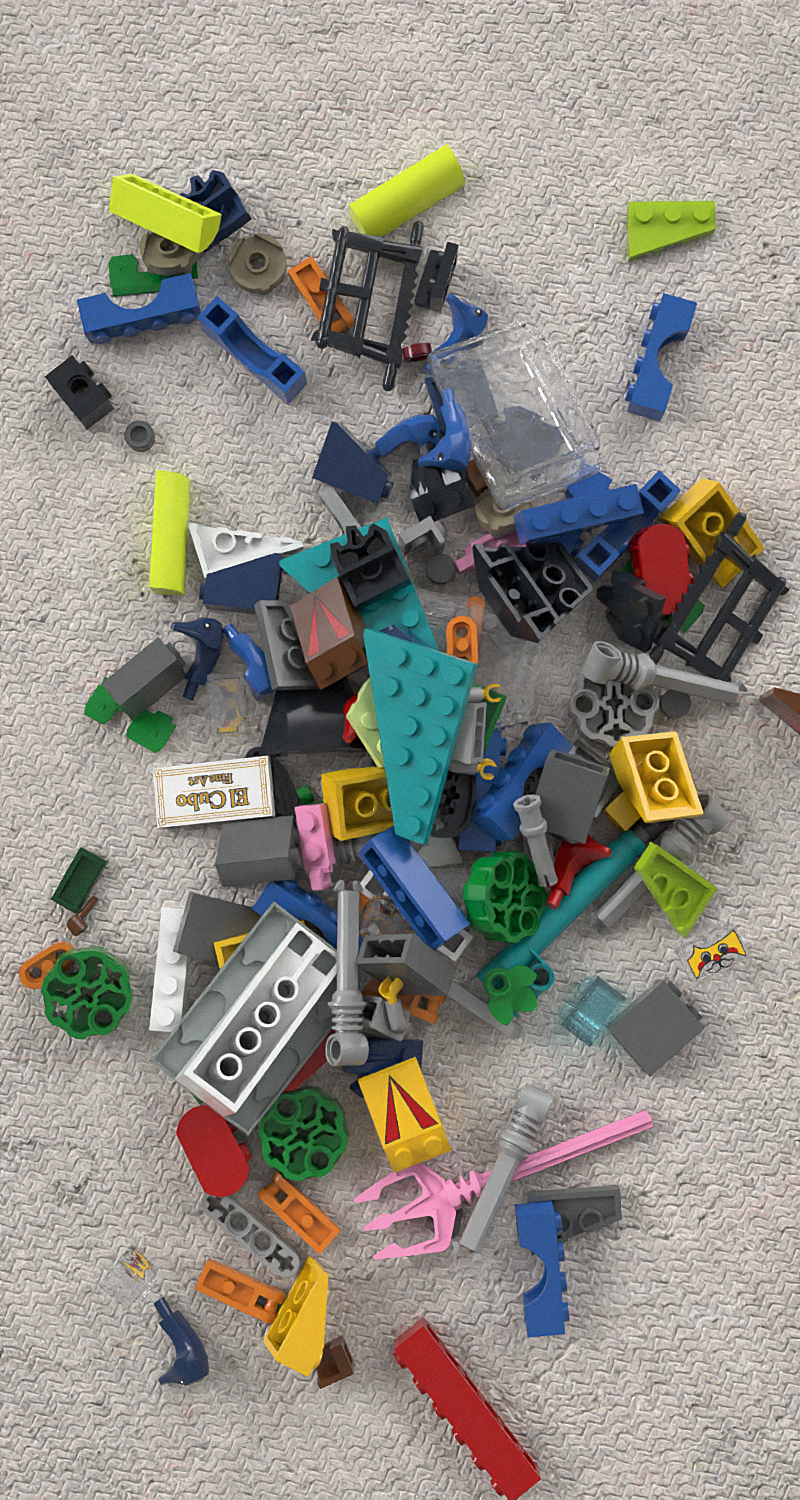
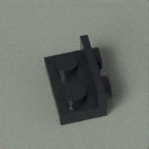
M447 242L444 252L430 250L414 299L416 306L442 312L458 261V244Z

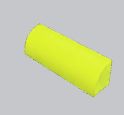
M448 144L444 145L349 204L350 218L360 233L383 237L465 186L462 169Z
M134 174L113 176L109 212L197 253L204 251L213 242L220 226L222 214Z
M156 470L149 588L155 594L185 595L191 480L185 475L163 470Z

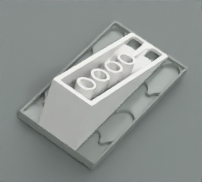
M273 902L149 1061L238 1130L249 1136L331 1031L332 1026L336 1024V1022H332V1018H336V1014H332V1009L328 1006V1002H332V995L337 991V950L276 902ZM360 967L359 992L363 990L372 978Z

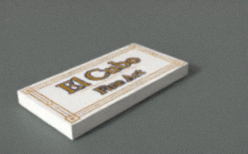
M270 756L153 768L157 828L275 816Z

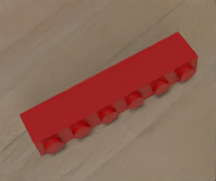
M424 1317L394 1340L395 1352L393 1356L402 1369L408 1368L414 1375L412 1380L416 1388L422 1395L427 1393L433 1400L432 1407L441 1420L446 1418L453 1427L451 1432L461 1446L466 1444L472 1451L470 1456L474 1464L480 1471L485 1469L492 1478L490 1483L500 1497L505 1495L508 1500H517L541 1480L536 1463Z

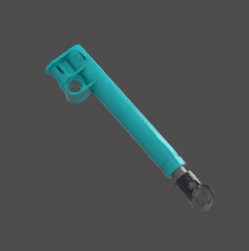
M640 817L635 822L636 826L632 830L622 831L618 838L614 839L607 846L612 851L609 858H603L589 864L573 879L569 896L562 897L557 910L546 906V910L540 918V927L532 936L521 938L519 943L509 942L475 976L483 983L485 974L493 968L499 967L508 970L516 965L527 966L533 971L543 968L548 975L545 983L541 985L532 983L529 985L537 999L545 990L551 988L555 979L553 970L539 955L636 861L637 857L644 853L647 848L645 844L650 839L654 841L676 819L645 823L642 817ZM496 977L492 982L493 987L501 988L504 985V980L501 977ZM513 1011V1015L519 1019L521 1017L519 1011Z

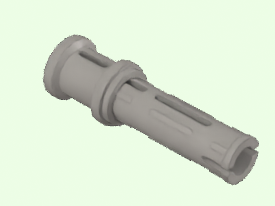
M526 795L518 798L513 803L515 811L519 812L522 823L519 827L520 832L523 836L527 837L539 886L547 887L545 881L547 878L549 886L557 883L558 878L555 874L545 836L548 825L541 815L539 807L542 803L541 798L538 795Z

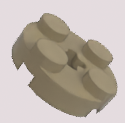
M148 231L140 241L141 257L147 271L151 274L164 276L188 274L191 272L192 265L199 256V253L154 232L149 234ZM169 246H174V250L168 252L164 251L168 250Z
M257 233L253 237L239 239L230 250L228 257L230 273L235 283L241 289L250 293L267 295L283 281L287 271L286 255L283 252L282 246L275 238L267 234ZM259 258H263L264 267L253 269L251 261H258Z
M503 482L485 489L480 495L481 500L478 502V505L477 503L475 505V513L479 525L484 530L489 531L491 536L495 538L516 532L513 516L521 510L535 507L533 495L527 487L520 484V488L511 487L510 482ZM506 506L509 509L502 511L501 507Z

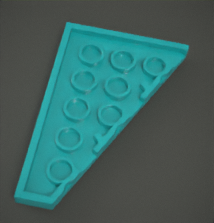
M386 517L359 528L363 536L368 534L369 526L372 524L387 531L412 582L388 518ZM347 533L279 560V564L284 571L311 593L339 577L332 561L330 544L338 542L342 546L346 545ZM413 582L411 585L358 610L367 628L376 631L391 625L408 628L430 648L439 651Z
M365 628L363 636L395 834L424 845L429 842L478 664L383 632Z

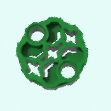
M492 852L490 856L479 857L473 863L471 874L463 888V901L467 908V921L470 923L473 931H479L483 934L485 940L519 943L521 938L532 936L538 930L540 918L546 910L547 893L544 887L539 886L534 863L527 858L525 853Z
M90 945L88 948L70 949L62 953L51 970L46 973L41 988L45 1005L44 1013L53 1026H58L66 1031L69 1037L85 1039L88 1036L98 1034L103 1036L109 1034L117 1028L119 1021L125 1013L129 1012L133 989L131 988L129 977L130 970L122 959L116 958L106 948ZM66 960H75L79 964L80 969L75 973H69L64 969L63 963ZM98 963L103 964L101 973L90 979L92 975L97 973ZM109 969L114 973L121 972L119 982L115 978L108 979ZM83 986L87 989L95 988L92 997L88 994L81 995ZM75 987V990L71 991V992L68 993V994L65 993V992H67L68 990H70L71 988ZM107 990H110V991H108L107 993H105V994H103L102 996H100V994H102L103 992H105V991H107ZM57 1003L60 1006L65 1004L68 1006L65 1014L61 1010L55 1011ZM85 1004L83 1008L79 1009L78 1018L73 1019L75 1010ZM100 1011H107L112 1015V1020L108 1023H101L96 1019L95 1015Z
M306 1085L304 1088H298L294 1091H283L260 1120L258 1135L260 1136L262 1146L261 1154L268 1166L276 1168L284 1174L285 1178L293 1181H302L305 1178L312 1177L321 1178L331 1172L341 1154L345 1152L349 1137L345 1120L346 1112L337 1099H332L321 1088ZM284 1099L291 1100L295 1105V1111L291 1114L283 1113L279 1107L280 1101ZM313 1105H318L316 1115L306 1120L305 1118L313 1113ZM326 1109L328 1112H336L334 1122L330 1119H323ZM300 1126L303 1130L314 1126L308 1135L309 1139L301 1136L293 1140L298 1134ZM291 1128V1132H289L285 1136L282 1135L284 1132ZM323 1130H325V1131H327V1132H329V1133H334V1135H329V1134H327V1133H324V1134H322L321 1136H319L318 1138H316V1137H317L316 1135H317L318 1133H320L321 1131H323ZM274 1144L277 1147L282 1145L285 1147L282 1153L283 1156L279 1153L273 1154L271 1152ZM301 1145L302 1148L295 1152L294 1162H290L292 1151ZM316 1152H323L328 1156L329 1162L324 1166H318L313 1162L312 1155Z

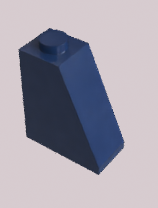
M332 421L312 478L377 504L381 503L383 498L388 499L394 485L390 481L392 474L343 423Z
M272 553L208 573L206 575V583L201 582L199 599L203 600V604L207 609L256 615L254 605L258 601L279 600L283 571L279 560L283 559L282 553Z

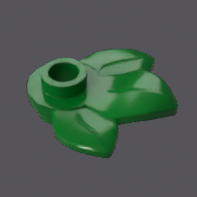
M516 965L508 970L497 967L490 969L485 974L483 988L489 995L488 1009L498 1022L506 1026L509 1025L514 1010L520 1012L537 1010L536 996L529 987L536 979L537 974L532 969L523 965ZM496 977H501L504 980V985L499 989L494 988L492 985Z

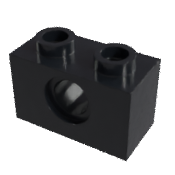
M71 355L44 377L86 430H88L114 409L109 401L113 396L102 382L96 385L91 379L95 374L84 360L78 363L74 356ZM80 387H88L84 395H76Z

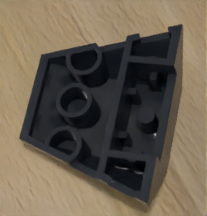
M561 542L527 543L525 547H510L508 543H500L499 547H484L483 544H474L472 547L478 589L511 637L538 644L594 589Z
M345 678L322 690H277L258 757H287L292 754L347 751V753L368 752L358 735L350 743H346L342 738L345 730L343 708L345 702L354 695L348 679Z

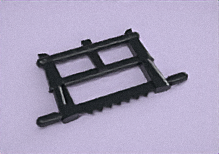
M421 221L413 223L410 237L411 244L385 241L383 237L349 232L346 226L340 227L339 230L332 229V239L336 244L329 280L321 278L319 290L325 291L326 295L319 330L313 333L310 341H316L320 349L328 346L357 356L359 359L362 355L388 365L385 369L383 389L387 392L392 391L394 388L397 369L400 368L403 348H401V344L407 338L404 332L409 328L406 321L411 317L408 311L413 307L410 301L415 297L412 290L417 286L414 280L419 276L415 269L423 246H419L424 229V224ZM346 248L368 253L361 287L340 283ZM379 257L405 263L389 345L364 339ZM337 295L359 298L352 336L331 331Z
M737 513L726 531H722L718 535L712 547L714 552L712 555L706 556L705 565H700V573L694 575V584H688V593L682 594V602L676 603V612H671L668 626L662 627L655 637L654 643L657 645L653 647L649 656L656 665L663 656L665 649L685 660V666L692 667L709 678L731 683L730 675L750 642L758 644L763 637V634L758 631L759 627L764 622L778 597L785 595L790 589L785 587L787 581L784 577H776L757 559L755 554L750 556L733 539L738 535L746 522L747 516L745 513ZM725 557L742 570L743 574L720 608L699 645L695 648L677 633ZM754 579L766 588L768 592L749 623H747L732 612ZM727 623L740 632L741 636L722 667H720L706 655Z

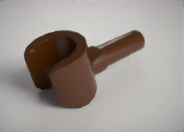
M94 895L85 907L67 922V928L74 936H78L88 928L82 919L89 914L99 901Z

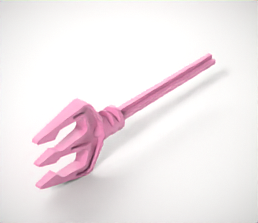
M647 1110L535 1152L533 1155H528L527 1159L519 1162L511 1182L653 1128L651 1117ZM421 1162L396 1173L391 1172L355 1197V1203L379 1199L383 1187L412 1175L422 1187V1195L393 1214L380 1215L363 1229L364 1231L387 1229L395 1221L430 1216L434 1219L435 1237L433 1239L406 1248L393 1242L376 1253L373 1258L380 1260L446 1250L451 1242L456 1211L462 1209L461 1202L467 1200L472 1205V1197L477 1196L478 1199L480 1198L492 1170L484 1173H477L471 1170L469 1171L470 1178L464 1180L459 1175L460 1182L454 1184L451 1179H443Z

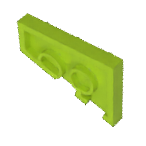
M715 201L628 202V262L651 252L654 254L663 251L664 248L678 243L684 244L714 234L716 230Z
M650 842L634 868L678 935L686 938L718 888L661 847Z

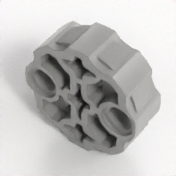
M583 673L575 681L571 698L568 700V714L577 727V733L587 742H594L604 746L606 749H613L621 737L645 735L653 726L652 721L656 710L659 708V696L652 685L639 691L633 690L630 685L626 684L622 687L623 695H621L620 682L609 680L606 684L597 683L603 687L604 696L601 698V687L585 677ZM637 696H645L649 700L650 706L648 710H641L637 707ZM611 697L615 703L620 704L615 711H612L611 706L606 705ZM577 699H586L590 703L591 708L588 713H581L577 710L575 705ZM623 711H624V721H625L626 723L623 722V715H622V712H623ZM602 713H605V726L598 731L596 728L603 722ZM613 727H615L616 732L625 733L617 738L616 741H614L613 736L605 735Z

